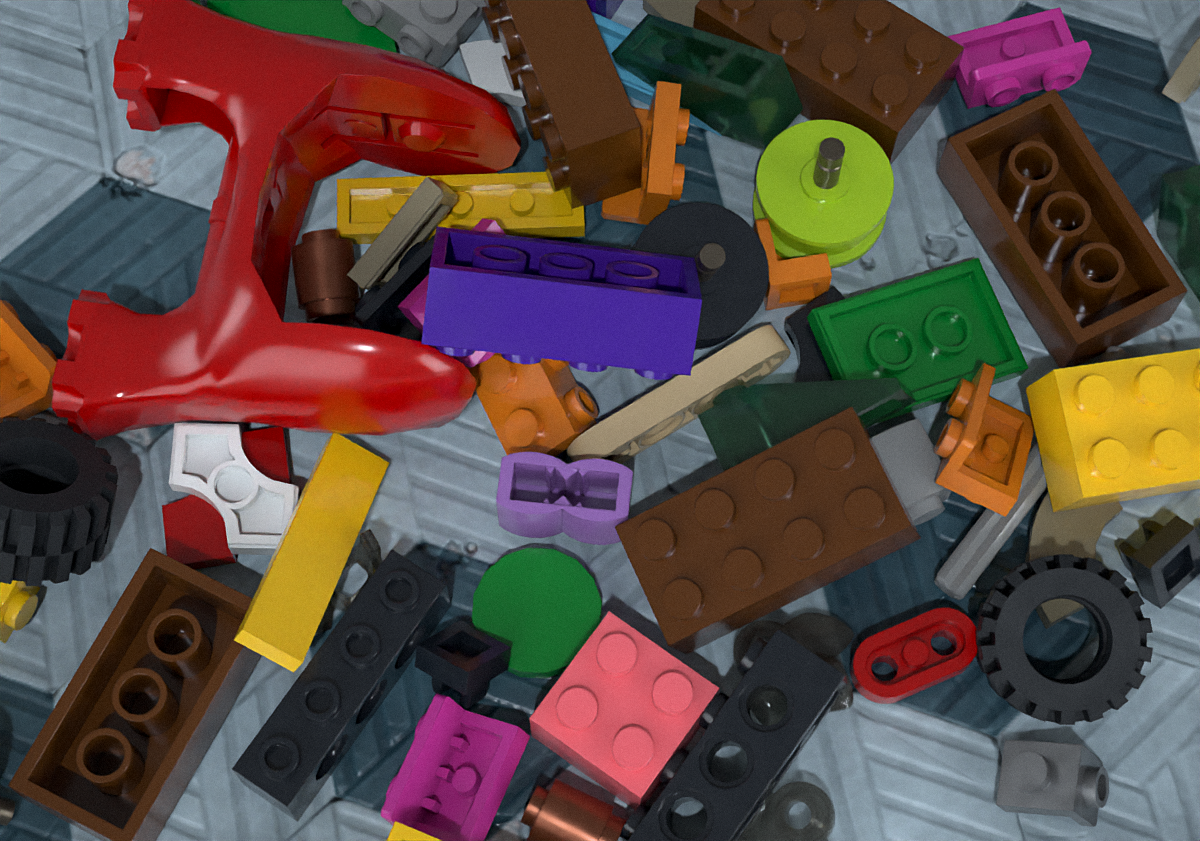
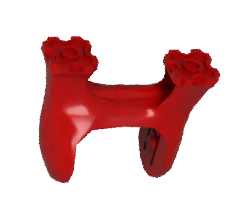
M129 0L127 33L124 39L118 40L113 59L115 71L113 88L118 99L128 101L126 119L130 128L155 132L162 127L200 123L223 136L229 144L218 195L213 200L210 212V229L195 294L180 307L164 315L135 312L110 300L104 292L82 289L78 299H73L67 320L69 332L67 349L63 358L57 359L51 382L53 389L51 408L57 417L68 418L67 425L74 427V432L78 434L86 433L94 438L96 442L102 438L129 430L199 420L269 424L305 432L382 436L418 429L440 428L458 418L470 402L477 380L462 362L439 352V350L430 345L421 344V341L378 331L320 323L284 322L291 248L296 244L315 182L360 159L420 176L493 174L512 166L521 149V139L507 107L485 89L457 79L446 71L418 58L368 45L313 35L285 33L264 28L220 14L191 0Z

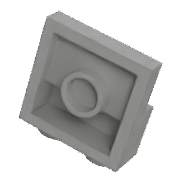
M342 0V4L349 9L358 21L379 29L396 41L401 50L408 56L418 58L438 68H441L459 48V45L484 20L482 7L486 6L484 0Z

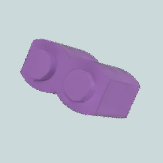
M519 452L504 456L501 459L496 497L499 526L512 534L528 538H546L563 532L567 536L587 544L608 545L621 542L615 526L629 520L633 471L622 464L604 459H583L566 464L556 457L538 452Z

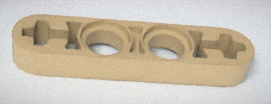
M772 325L762 326L693 366L691 376H676L589 428L570 444L567 454L573 462L583 459H604L622 464L773 373L789 358L791 354L790 349Z

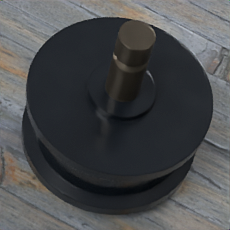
M699 202L672 207L656 216L645 227L631 250L695 258L703 299L695 350L717 346L735 335L755 315L766 295L769 281V266L763 244L753 228L744 219L724 207Z

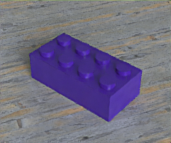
M436 226L429 269L421 344L433 345L439 352L451 356H469L474 354L475 351L501 353L504 359L518 364H536L543 358L568 361L571 367L586 372L605 371L608 366L634 369L636 374L654 380H667L672 378L674 374L691 376L703 300L695 258Z

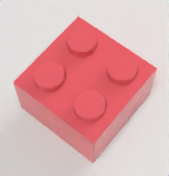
M609 611L529 718L531 736L636 810L640 804H646L661 783L659 781L660 775L674 754L681 747L686 748L701 727L698 725L707 707L718 695L720 688Z

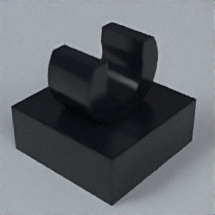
M1175 516L1164 527L1155 521L1147 520L1144 522L1142 528L1147 542L1139 549L1132 547L1125 541L1119 545L1125 567L1136 575L1141 596L1160 609L1200 574V542L1196 527L1178 516Z
M459 620L417 644L415 667L432 676V688L435 693L442 694L451 688L461 692L460 706L466 710L485 698L488 690V681L508 670L511 647Z

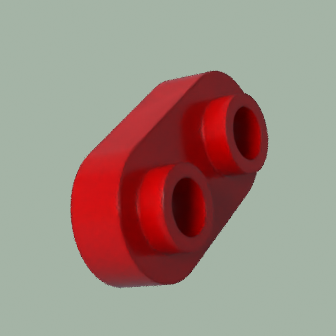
M936 608L865 639L857 648L851 662L850 674L852 682L857 691L872 702L890 704L902 700L964 672L978 651L976 645L977 629L968 616L956 609ZM935 637L948 639L953 646V653L947 656L937 654L931 646V640ZM877 662L889 664L894 670V679L890 681L877 679L872 673V665Z

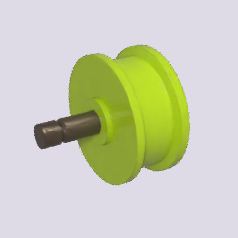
M811 120L791 126L770 142L759 161L752 203L754 222L758 219L768 218L775 252L785 260L827 253L831 269L850 264L864 256L875 245L884 228L894 191V176L889 159L880 145L871 136L850 124L835 120Z

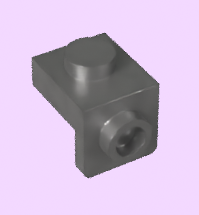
M1005 740L996 801L998 807L1005 812L1070 817L1081 826H1096L1098 809L1106 805L1109 795L1108 773L1103 767V762L1082 744Z

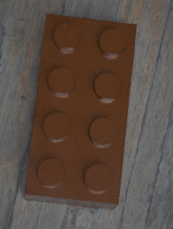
M484 0L486 6L482 7V14L492 42L501 40L506 55L501 57L504 71L512 91L519 89L522 91L527 104L522 106V112L532 140L542 139L547 156L543 157V164L553 191L557 192L564 189L569 204L574 209L640 188V125L586 0Z
M700 0L695 6L691 46L732 72L747 78L748 82L810 121L835 120L850 124L864 131L880 145L890 164L895 161L953 85L965 48L888 0Z
M1056 89L1050 90L948 138L937 173L1059 368L1078 366L1105 353L1108 347L1119 346L1170 320L1188 290Z
M853 407L615 526L668 646L684 654L707 645L921 539L863 421Z
M150 548L8 786L26 801L102 841H156L261 657L259 653L234 641L252 598Z

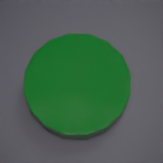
M525 548L504 555L485 571L473 595L472 623L474 628L511 647L509 667L506 671L519 677L546 679L561 674L566 670L601 623L602 600L594 578L576 559L555 549Z

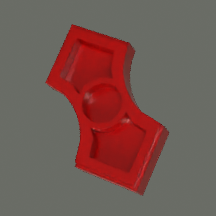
M273 427L242 432L243 450L249 462L266 477L274 481L292 484L284 428ZM190 494L179 501L162 505L168 557L194 570L236 563L238 554H232L228 548L225 521L211 504Z

